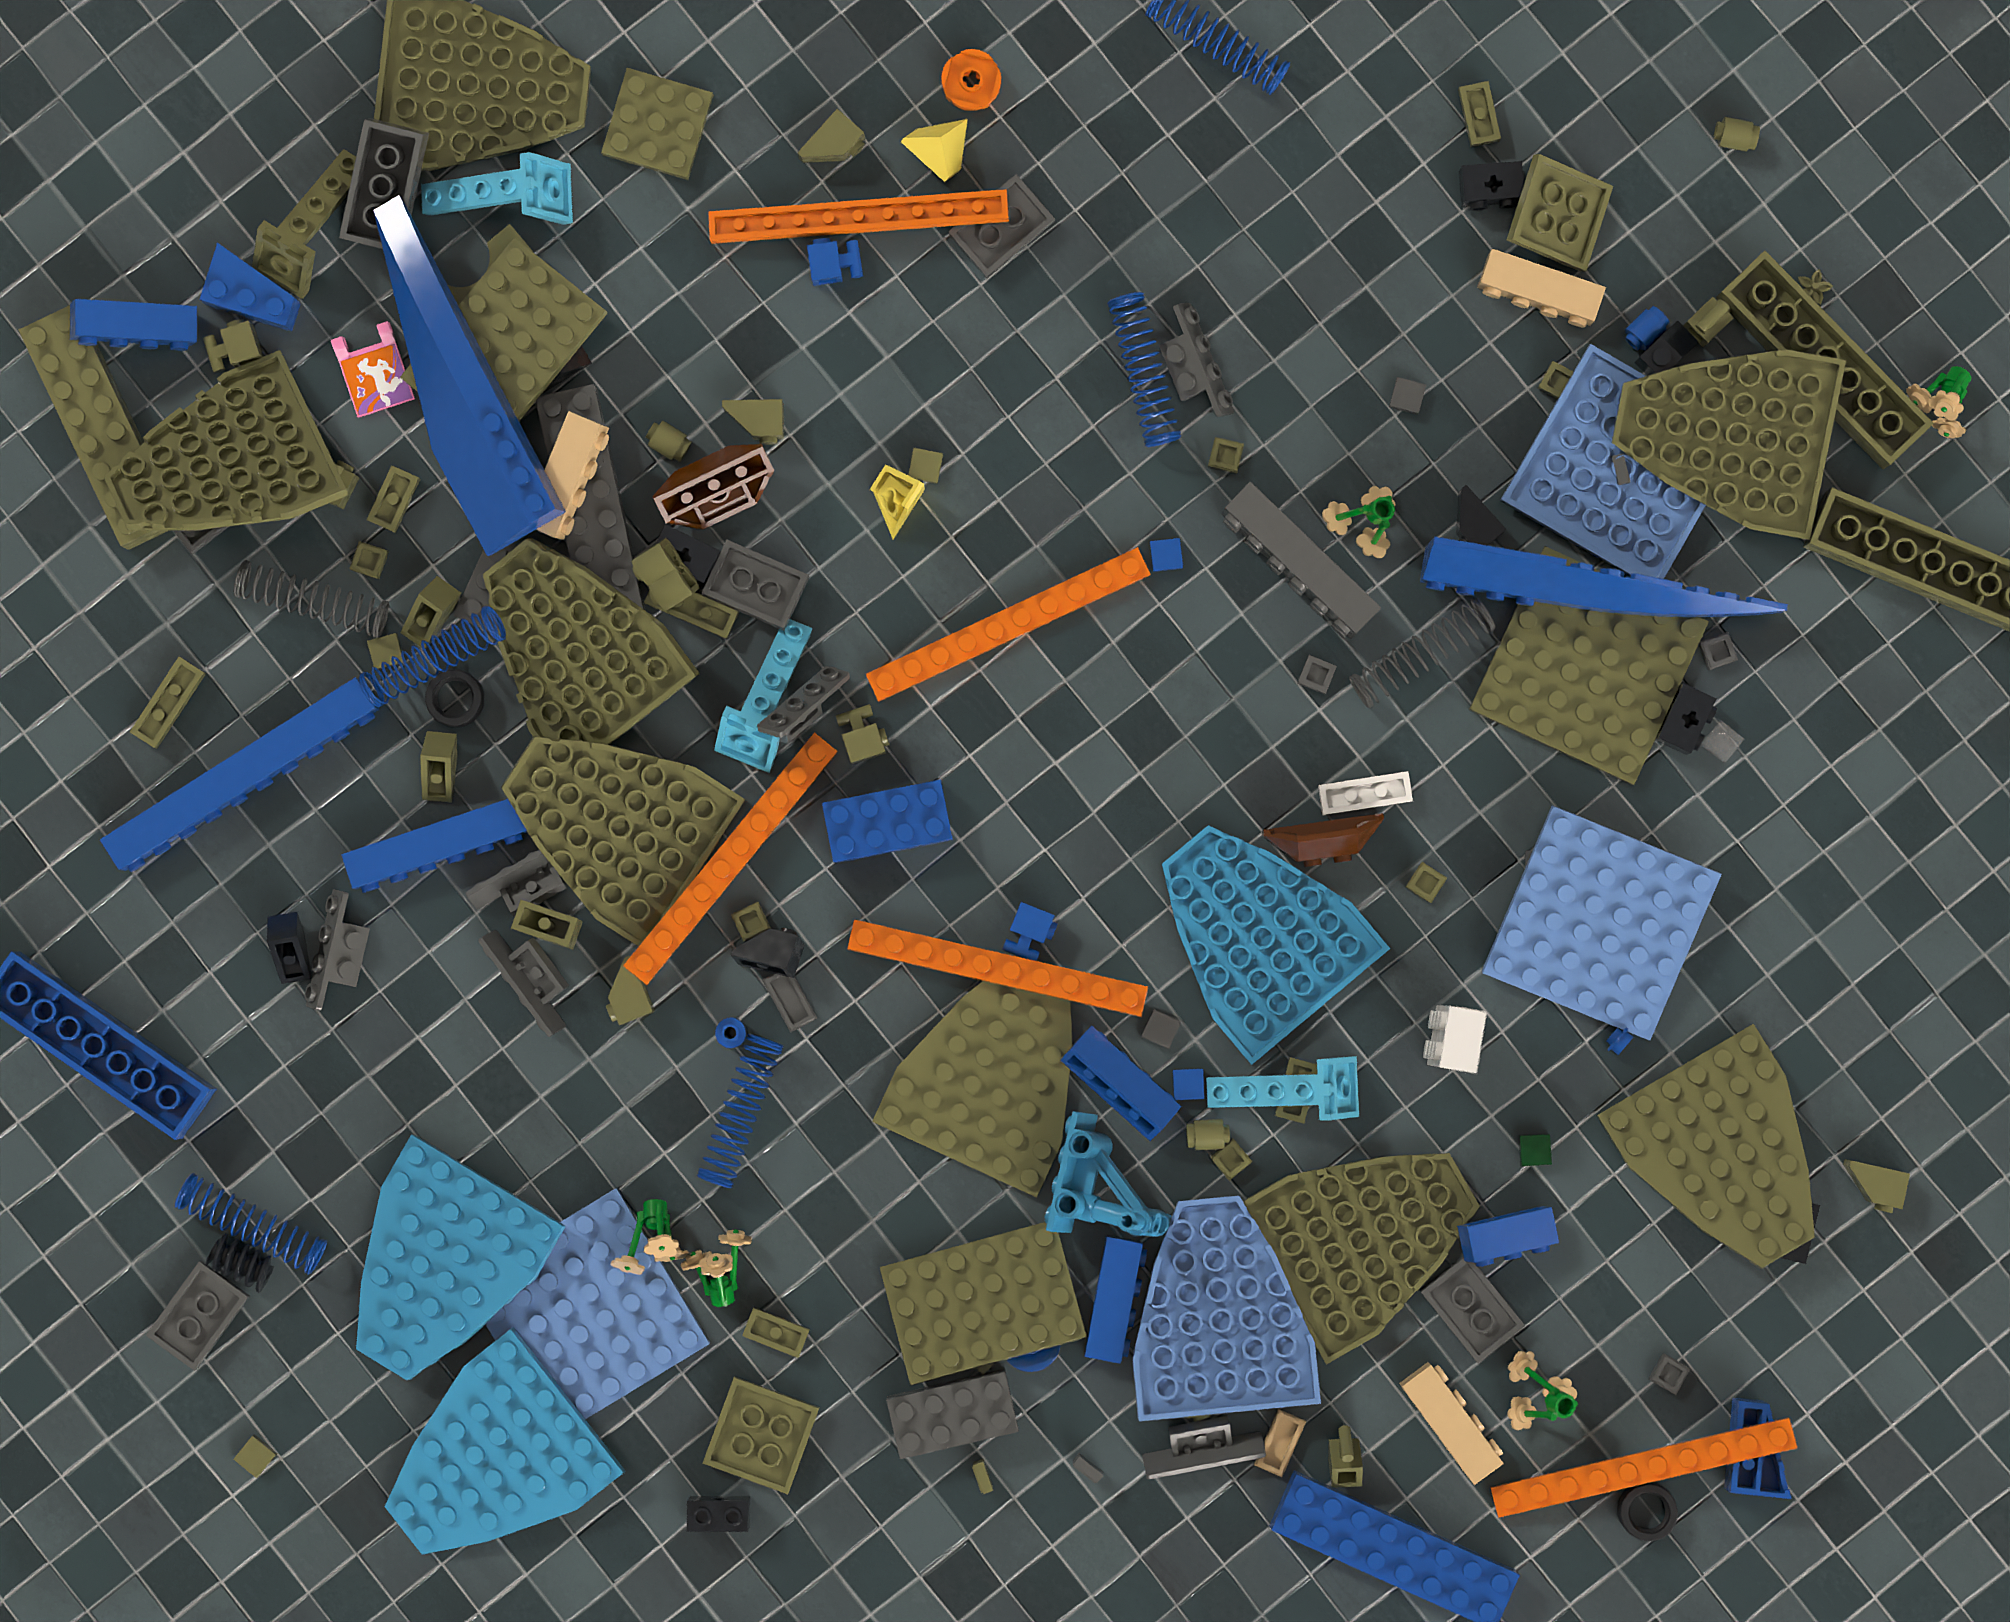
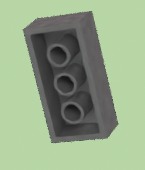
M373 118L364 119L339 238L383 249L374 209L398 195L402 197L412 216L429 137L428 132Z
M1005 1369L889 1395L886 1399L900 1459L1019 1432Z

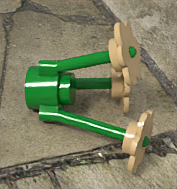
M651 1199L643 1203V1211L637 1212V1223L628 1255L615 1258V1260L611 1261V1266L626 1273L631 1272L637 1275L643 1273L645 1267L639 1265V1260L634 1258L644 1223H646L648 1229L657 1230L658 1236L648 1239V1244L644 1246V1252L648 1255H653L655 1262L683 1259L689 1254L688 1250H680L678 1240L672 1239L670 1215L667 1214L666 1201Z
M1519 1351L1516 1353L1514 1361L1508 1365V1370L1510 1371L1509 1379L1513 1382H1517L1520 1379L1525 1381L1530 1376L1544 1387L1542 1393L1545 1396L1547 1411H1536V1408L1531 1406V1399L1528 1397H1514L1511 1400V1408L1507 1413L1508 1417L1512 1419L1511 1425L1514 1430L1529 1429L1532 1425L1531 1420L1535 1418H1547L1551 1421H1555L1557 1417L1568 1418L1574 1413L1578 1402L1575 1401L1577 1391L1571 1386V1380L1569 1378L1561 1380L1558 1376H1553L1547 1382L1535 1372L1538 1363L1534 1359L1535 1354L1531 1351L1527 1353Z

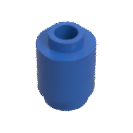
M1652 306L1649 310L1645 309L1625 329L1627 334L1625 340L1633 349L1638 351L1641 348L1646 351L1667 330L1666 326L1670 321L1661 310Z
M734 1017L720 1021L715 1031L717 1041L727 1048H735L742 1045L748 1034L745 1023ZM728 1027H733L736 1030V1036L732 1039L727 1038L725 1035V1030Z

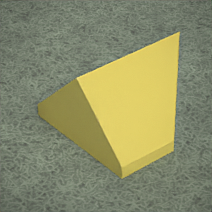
M968 119L918 128L905 136L901 143L946 182L961 169Z
M885 464L870 490L875 495L892 539L897 535L923 494L925 487L922 482Z

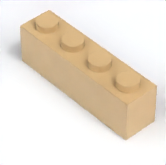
M1491 249L1488 254L1477 288L1483 289V294L1496 299L1503 296L1512 299L1511 303L1521 308H1528L1529 305L1539 308L1542 315L1551 318H1557V315L1568 318V323L1581 328H1585L1586 325L1591 326L1595 321L1606 289L1604 286L1495 249Z
M568 411L545 467V472L566 512L536 530L564 540L565 535L570 534L575 522L573 516L576 508L583 504L586 496L584 489L587 481L593 478L597 470L598 464L596 459L598 454L605 449L608 443V427Z
M1427 1362L1399 1384L1469 1480L1476 1485L1504 1464L1499 1458L1503 1452L1493 1439L1487 1441L1482 1435L1481 1431L1485 1428L1476 1415L1468 1416L1463 1409L1467 1403L1457 1390L1451 1392L1446 1386L1445 1382L1449 1379L1440 1366L1437 1365L1433 1368Z

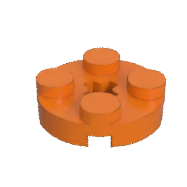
M977 49L963 50L953 58L951 57L946 62L942 71L941 80L945 96L948 101L960 109L967 111L985 109L990 106L991 102L999 94L1001 73L993 58L986 52ZM970 73H975L976 79L980 80L979 84H974L973 87H967V82L963 81V78L969 77Z

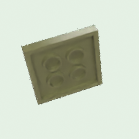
M627 68L603 145L602 155L688 180L714 96L713 92Z
M1541 154L1533 155L1507 241L1580 272L1587 271L1613 186Z
M734 1376L703 1464L789 1494L820 1407Z

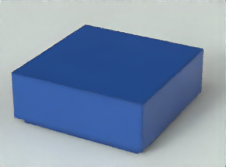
M1180 538L1150 541L1153 572L1183 569Z
M1203 1069L1173 1070L1175 1100L1204 1099Z

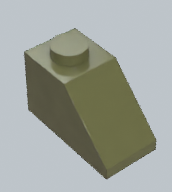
M836 109L798 151V158L803 163L845 161L850 155L855 157L865 146L863 142L865 134L840 110Z
M782 399L722 400L724 411L754 440H759L760 444L773 445L778 443L777 439H784V403Z
M436 576L418 594L400 633L421 648L422 640L430 644L432 642L431 636L437 635L453 612L461 592Z
M426 732L420 754L422 800L452 803L458 757L457 734Z
M520 900L511 929L573 950L583 921Z
M631 955L624 958L608 996L610 1004L606 1005L612 1022L617 1020L619 1025H624L655 1012L645 984L623 967Z
M1844 1159L1843 1165L1865 1200L1875 1203L1874 1209L1889 1213L1893 1212V1207L1903 1209L1910 1177L1909 1173Z

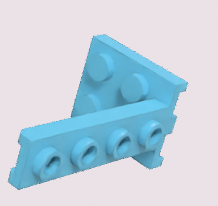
M527 152L520 154V169L421 184L422 214L437 215L521 202L522 214L562 225L573 223L571 164L535 153Z
M790 619L785 631L779 629L741 712L726 706L721 717L714 751L770 773L775 761L780 738L759 732L757 725L778 707L813 628Z
M1357 1056L1317 1059L1318 1074L1207 1077L1208 1108L1319 1105L1320 1120L1359 1117Z

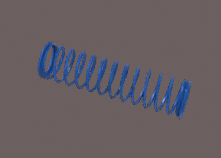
M1163 0L1151 1L1145 13L1146 17L1151 18L1153 16V21L1157 22L1166 14L1163 22L1164 29L1168 28L1176 20L1173 28L1174 35L1178 34L1186 26L1183 34L1184 41L1188 40L1196 32L1193 47L1200 45L1206 38L1202 50L1204 54L1209 52L1216 44L1212 56L1213 60L1219 58L1227 49L1222 61L1223 66L1228 65L1237 55L1232 67V71L1236 72L1247 61L1242 73L1243 79L1247 78L1257 67L1252 79V84L1255 85L1267 73L1262 85V91H1266L1269 95L1275 91L1290 66V62H1287V60L1283 62L1271 82L1265 87L1279 55L1274 57L1265 71L1255 81L1259 69L1269 52V48L1264 51L1255 65L1245 75L1249 63L1259 46V42L1254 45L1245 59L1235 69L1238 59L1249 40V36L1244 39L1235 53L1225 63L1239 30H1236L1225 47L1215 57L1217 49L1229 27V23L1226 24L1210 47L1206 49L1207 43L1220 19L1219 17L1216 18L1205 35L1196 43L1197 37L1210 13L1209 11L1206 12L1195 29L1186 37L1190 24L1200 5L1196 6L1188 19L1176 31L1180 18L1190 0L1185 1L1181 9L1167 25V19L1176 0H1172L1157 19L1156 16Z
M1135 292L1113 298L1108 301L1107 305L1110 308V313L1119 315L1113 319L1112 324L1122 326L1115 332V335L1126 337L1119 342L1118 346L1130 348L1122 353L1121 358L1131 360L1124 366V369L1135 371L1127 377V380L1139 382L1131 387L1130 392L1143 393L1137 396L1133 403L1144 405L1136 411V414L1148 416L1141 420L1139 425L1142 427H1152L1146 430L1142 437L1148 438L1144 441L1146 447H1153L1181 438L1182 435L1181 431H1172L1159 435L1145 436L1152 430L1176 423L1178 420L1174 419L1156 424H1142L1155 416L1174 411V408L1152 413H1139L1151 405L1171 400L1172 397L1136 402V400L1145 395L1167 389L1169 386L1165 385L1149 390H1133L1141 384L1165 377V374L1144 379H1130L1142 371L1159 367L1163 364L1156 363L1146 367L1127 368V366L1138 360L1160 353L1156 351L1141 356H1124L1132 350L1156 343V340L1137 345H1121L1133 337L1147 334L1154 330L1147 329L1138 333L1118 334V332L1129 326L1147 322L1151 319L1147 317L1134 322L1115 323L1116 320L1125 315L1148 308L1143 306L1129 311H1112L1115 308L1129 306L1144 300L1143 292Z
M489 606L481 608L483 622L491 636L496 640L491 642L480 618L475 613L471 614L474 627L486 641V647L484 648L479 646L475 632L466 619H461V625L465 634L473 645L476 646L475 653L469 651L465 637L458 626L451 624L454 638L466 652V658L464 659L459 657L457 647L450 634L444 629L441 630V636L445 645L456 657L455 664L449 662L446 650L436 635H432V644L438 655L446 662V669L439 668L432 647L428 642L422 640V650L429 662L436 668V674L434 675L429 673L428 665L421 651L413 645L411 647L412 655L418 666L426 673L427 677L425 680L419 678L418 670L410 655L406 651H402V660L411 675L417 679L416 685L409 684L404 666L397 657L392 656L391 662L395 672L407 685V689L404 691L399 689L398 680L389 664L382 662V671L389 683L397 690L396 696L390 695L386 680L376 667H372V675L368 672L361 673L359 682L364 695L370 703L379 708L387 704L389 698H398L399 692L405 694L408 692L409 687L417 688L419 681L425 683L428 681L429 676L437 677L439 671L446 672L449 665L455 667L458 665L459 660L467 661L469 654L476 656L479 649L485 651L489 644L496 645L498 641L502 642L506 638V630L500 617ZM474 617L478 620L479 624L481 625L484 635L478 628ZM464 622H465V623L467 624V626L469 627V629H470V631H471V633H472V635H473V637H474V640L471 638V636H470L469 633L467 632V630H466V628H465V625H464ZM497 626L499 628L501 637L498 634ZM454 627H455L456 630L459 632V634H460V636H461V638H462V640H463V643H464L465 647L463 646V644H462V643L460 642V640L458 639V637H457V635H456V633H455ZM444 633H445V634L448 636V638L450 639V641H451V643H452V645H453V648H454L455 652H454V651L451 649V647L449 646V644H448V642H447V640H446V638H445V636H444ZM434 638L437 640V642H438L439 645L441 646V648H442V650H443V653H444V655H445V658H444V656L440 653V651L438 650V648H437V646H436V644H435ZM424 643L426 644V646L429 648L430 652L432 653L433 658H434V660H435V663L432 661V659H431L430 656L428 655V653H427V651H426V649H425V647H424ZM414 649H416V651L419 653V655H420V657H421V659H422V661H423V663H424V665H425V668L421 665V663H420L419 660L417 659V657H416V655H415V652H414ZM404 654H405V655L408 657V659L410 660V662H411V664H412V666H413V668H414L415 674L413 673V671H412V670L410 669V667L408 666V664H407V662H406V660H405ZM394 659H395V660L398 662V664L400 665V667H401V669H402V671H403V673H404L405 679L402 677V675H401L400 672L398 671V669H397V667H396V665H395ZM384 665L390 670L396 685L389 678ZM374 670L380 675L386 691L377 680ZM365 677L374 686L379 699L372 693V691L368 687L365 681ZM384 694L387 695V700H386V701H385V699H384Z
M750 1033L747 1034V1040L769 1047L775 1051L749 1045H743V1047L772 1063L744 1056L739 1058L768 1074L739 1067L735 1069L764 1085L734 1078L731 1081L760 1096L727 1090L729 1094L755 1107L729 1101H723V1103L753 1119L719 1112L720 1116L748 1130L716 1123V1127L744 1141L714 1134L711 1135L712 1138L737 1149L741 1153L707 1146L709 1150L727 1157L737 1164L703 1157V1160L733 1175L699 1168L698 1174H696L701 1179L727 1188H733L732 1185L734 1183L723 1177L735 1178L737 1174L723 1165L739 1167L741 1163L725 1153L739 1156L745 1155L741 1148L729 1142L738 1144L749 1143L747 1138L734 1131L753 1132L751 1127L736 1119L749 1122L757 1121L754 1115L740 1108L759 1111L761 1107L745 1097L765 1099L762 1093L747 1085L759 1088L770 1087L768 1083L751 1074L765 1077L773 1076L771 1071L753 1062L776 1066L777 1062L758 1051L780 1055L783 1048L781 1044Z
M192 1173L186 1179L176 1198L175 1208L181 1210L189 1204V1215H193L198 1210L200 1220H204L210 1215V1226L215 1225L221 1219V1231H225L231 1225V1236H236L242 1230V1242L247 1241L253 1235L252 1247L258 1246L263 1241L262 1250L263 1252H268L274 1246V1258L280 1256L285 1250L283 1256L284 1263H288L295 1256V1268H299L306 1261L304 1272L307 1275L313 1272L324 1253L327 1240H324V1238L320 1239L318 1236L307 1255L297 1265L301 1248L309 1231H306L297 1249L286 1260L288 1249L299 1228L298 1226L294 1228L284 1247L275 1255L278 1242L288 1224V1220L284 1222L274 1241L265 1250L268 1235L278 1217L277 1215L273 1217L261 1239L254 1244L258 1228L267 1210L263 1211L254 1229L244 1239L247 1224L256 1208V1204L252 1206L241 1227L233 1234L235 1222L246 1199L242 1200L231 1221L226 1227L222 1228L227 1210L235 1198V1193L230 1197L221 1215L212 1223L214 1211L225 1189H221L211 1209L201 1218L204 1204L214 1187V1183H211L198 1207L191 1212L194 1197L204 1178H201L197 1183L198 1175Z

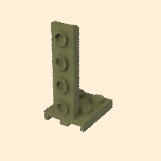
M345 149L341 151L277 228L265 220L257 228L252 267L301 299L309 292L315 251L306 245L349 193L356 156Z

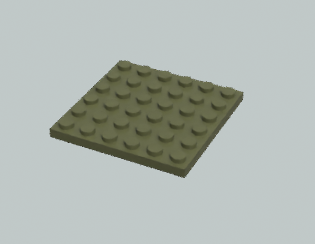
M1546 546L1543 547L1540 555L1566 559V566H1570L1571 563H1579V561ZM1534 602L1533 606L1517 604L1469 710L1630 785H1635L1709 621L1701 617H1658L1599 612Z

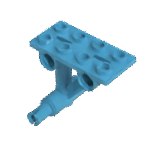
M1073 1111L1072 1116L1066 1122L1065 1133L1067 1138L1065 1146L1061 1148L1058 1157L1059 1164H1061L1059 1174L1052 1183V1193L1054 1194L1052 1205L1048 1207L1045 1214L1046 1231L1071 1233L1075 1219L1091 1223L1099 1221L1119 1226L1121 1230L1128 1231L1136 1236L1159 1237L1166 1233L1172 1216L1159 1209H1148L1109 1157L1113 1148L1111 1139L1108 1135L1095 1131L1098 1115ZM1098 1172L1122 1205L1103 1201L1101 1197L1093 1194Z

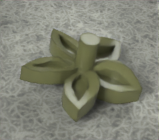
M1820 269L1813 273L1811 279L1805 276L1798 277L1799 283L1805 287L1803 290L1810 297L1812 295V299L1818 305H1821L1823 301L1822 292H1827L1833 287L1829 282H1821L1822 274Z

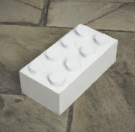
M1437 1005L1436 1011L1431 1010L1428 1028L1433 1029L1431 1041L1426 1040L1423 1058L1428 1059L1427 1065L1477 1073L1486 1012Z

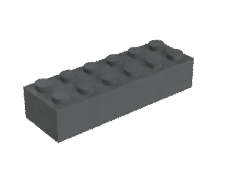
M1251 482L1224 508L1222 513L1224 516L1223 523L1233 533L1236 534L1239 531L1246 538L1244 543L1255 554L1261 552L1268 559L1266 564L1277 575L1283 573L1290 580L1288 586L1297 595L1301 596L1304 593L1312 601L1309 606L1319 616H1328L1334 622L1331 627L1342 638L1347 635L1352 639L1381 609L1361 587Z

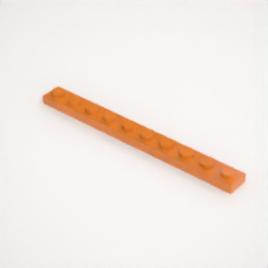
M1007 189L708 211L711 244L1009 222Z
M1137 547L867 673L866 676L878 702L1142 580L1150 576V572Z
M815 732L626 961L623 965L624 968L645 985L650 983L838 753L836 749Z
M855 919L847 947L848 950L1138 1017H1142L1148 992L1147 986Z
M1787 1417L1492 1486L1491 1492L1498 1518L1784 1452L1796 1449L1797 1444L1790 1418Z

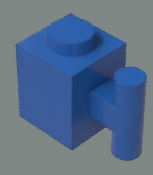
M830 238L815 239L813 244L807 245L813 286L843 282L841 268L850 267L851 278L863 277L858 240L846 242L848 253L839 254L837 241L831 242Z
M1021 902L1010 928V931L1021 936L1018 943L1006 939L1002 950L1021 958L1037 961L1040 952L1029 948L1032 939L1040 943H1044L1046 938L1052 940L1058 923L1053 922L1055 915Z

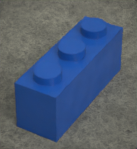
M1539 1206L1457 1226L1464 1261L1473 1262L1476 1264V1267L1491 1265L1494 1263L1493 1258L1501 1256L1504 1257V1260L1522 1257V1251L1532 1250V1253L1549 1251V1245L1559 1243L1552 1207Z

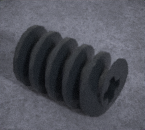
M225 1233L214 1244L207 1257L205 1266L212 1261V1269L214 1271H218L224 1266V1276L228 1277L234 1272V1281L240 1282L245 1277L244 1284L246 1287H251L256 1282L255 1290L260 1293L268 1282L274 1266L270 1265L272 1256L268 1255L265 1259L260 1260L261 1250L258 1249L250 1255L249 1244H246L240 1250L238 1249L239 1239L236 1238L231 1244H228V1234Z

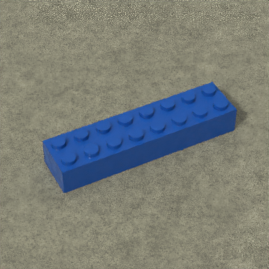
M11 951L1 965L0 1018L174 1140L182 1139L217 1088L22 952Z
M1295 1470L1269 1525L1271 1530L1474 1622H1499L1520 1576L1511 1567Z

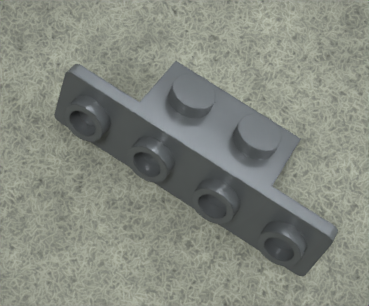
M1179 303L1173 306L1183 334L1159 347L1180 400L1186 401L1207 391L1217 417L1233 414L1232 397L1225 390L1221 380V369L1213 360L1210 352L1211 345L1201 330L1197 310L1191 303Z
M825 666L757 725L758 731L779 737L780 742L788 744L823 714L821 703L850 679L849 672Z
M538 850L529 853L516 864L503 868L498 874L488 880L475 884L465 894L476 909H480L502 896L510 913L515 918L520 900L538 905L567 887L559 873L542 852Z
M333 889L332 894L326 901L325 910L327 916L318 936L320 946L318 954L312 960L313 976L311 983L307 985L305 990L306 1007L320 1011L323 1007L328 981L353 987L357 986L370 930L367 927L342 922L349 893Z
M497 930L482 936L478 941L483 947L484 953L492 959L500 970L503 979L511 985L518 995L520 1002L527 1007L536 1019L538 1027L548 1037L565 1028L566 1024L549 1001L569 985L535 938L529 939L512 952Z
M1228 1416L1168 1427L1171 1449L1142 1455L1147 1479H1154L1264 1458L1266 1451L1261 1432L1232 1437Z

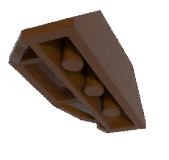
M762 444L728 445L674 471L652 497L665 523L703 530L757 504L769 478L774 473V469Z
M1380 813L1262 830V837L1295 862H1303L1304 867L1322 865L1321 859L1333 857L1334 863L1352 861L1351 855L1360 852L1384 820V815Z

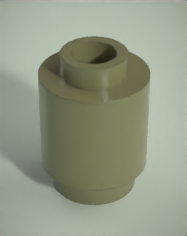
M1724 117L1722 122L1716 123L1713 139L1718 140L1719 147L1745 152L1748 149L1755 150L1759 139L1760 126L1753 125L1751 121Z
M662 421L660 425L654 422L645 437L650 440L647 445L648 447L671 461L675 459L681 462L692 444V441L687 439L686 434L665 421Z
M1223 1119L1194 1120L1193 1123L1186 1124L1187 1148H1195V1151L1224 1149V1143H1230L1229 1124L1223 1125Z

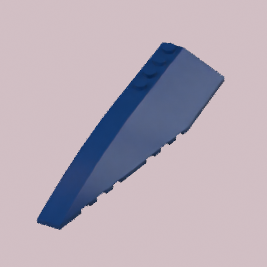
M398 195L374 209V215L431 448L486 555L491 556L559 517L566 511L402 197Z
M1434 537L1425 547L1420 582L1427 583L1426 588L1444 591L1446 586L1457 588L1456 593L1461 595L1474 596L1475 591L1486 593V598L1491 600L1504 601V596L1516 598L1515 603L1526 606H1533L1534 602L1629 615L1658 617L1750 616L1782 613L1787 610L1788 604L1754 597H1746L1745 600H1742L1740 595L1730 592H1716L1715 595H1712L1709 588L1700 586L1686 587L1684 590L1682 589L1683 583L1635 573L1625 578V572L1621 570L1601 568L1600 571L1595 572V567L1592 564L1579 562L1566 566V559L1440 537Z

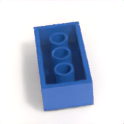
M941 780L822 803L834 863L953 840Z

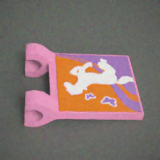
M388 321L376 325L382 340L381 343L349 352L345 337L341 336L331 340L358 418L415 399L411 386L400 378L405 371V367L391 323Z

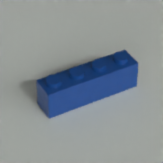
M75 299L70 303V340H79V345L94 346L97 345V341L109 342L110 347H127L128 343H138L139 348L157 349L158 345H170V350H188V346H192L197 342V306Z
M1092 1025L1060 1060L1149 1141L1167 1125L1182 1107L1170 1093L1165 1092L1159 1087L1149 1074L1139 1069L1124 1052L1119 1051L1108 1041L1102 1032L1097 1031Z
M1106 1235L1085 1347V1357L1120 1364L1122 1357H1128L1131 1339H1126L1127 1327L1134 1326L1136 1309H1131L1133 1297L1139 1298L1142 1283L1141 1279L1136 1278L1138 1268H1144L1147 1250L1142 1249L1143 1243L1141 1241Z

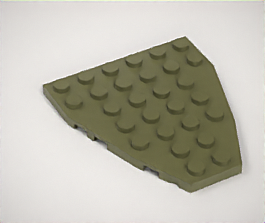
M387 0L374 119L429 133L421 169L425 171L519 152L585 128L591 67L579 58L577 59L570 55L568 51L560 46L554 45L538 32L506 17L493 14L483 9V7L471 4L465 0Z
M1784 349L1689 363L1624 382L1611 443L1664 483L1749 529L1810 540L1846 360Z
M280 350L224 372L217 378L218 383L206 393L201 390L195 395L196 400L184 410L179 407L152 428L143 437L144 443L134 453L129 451L122 458L121 463L113 467L104 476L127 530H202L292 519L348 495L341 476Z
M531 537L521 542L483 574L485 587L489 591V606L498 614L506 630L505 640L502 642L498 641V645L509 676L514 677L519 691L516 696L518 702L524 705L528 717L526 724L532 736L610 745L700 674L663 623L588 568Z
M533 736L501 786L537 848L595 919L637 946H640L695 879L745 801L744 798L691 765L603 743Z
M982 981L964 995L898 1065L872 1122L1037 1198L1062 1144L1070 1069L1060 1060L1072 1047L1071 1001Z
M1754 1024L1597 1115L1627 1167L1633 1173L1640 1176L1653 1190L1667 1199L1674 1208L1701 1231L1725 1244L1729 1249L1742 1255L1760 1269L1815 1238L1809 1170L1787 1078Z
M1450 1153L1381 1156L1291 1174L1243 1200L1248 1212L1275 1252L1290 1285L1291 1292L1302 1312L1307 1328L1314 1339L1315 1346L1326 1365L1381 1333L1385 1325L1404 1307L1409 1298L1420 1289L1443 1263L1449 1254V1250L1459 1237L1457 1226L1467 1224L1480 1207Z

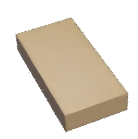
M1277 1409L1263 1441L1266 1456L1256 1459L1254 1465L1283 1477L1306 1420Z

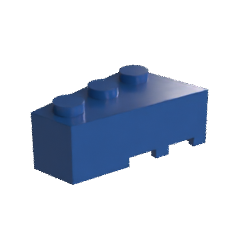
M217 243L199 300L206 306L292 332L301 303L291 294Z
M1732 1398L1729 1431L1773 1421L1770 1404L1763 1400ZM1780 1452L1726 1465L1724 1489L1730 1493L1791 1499Z

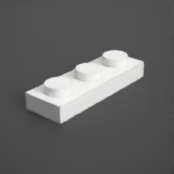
M1408 771L1318 785L1323 815L1413 801Z

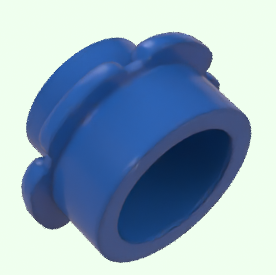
M1617 1028L1606 1040L1610 1044L1607 1049L1608 1051L1612 1050L1619 1055L1633 1039V1036L1627 1032L1628 1028H1625L1623 1031Z

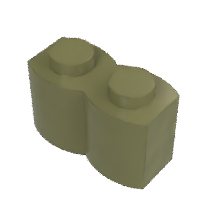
M667 538L637 555L631 561L634 575L639 581H644L649 587V596L652 602L664 611L691 596L699 589L694 576L683 564L678 552Z

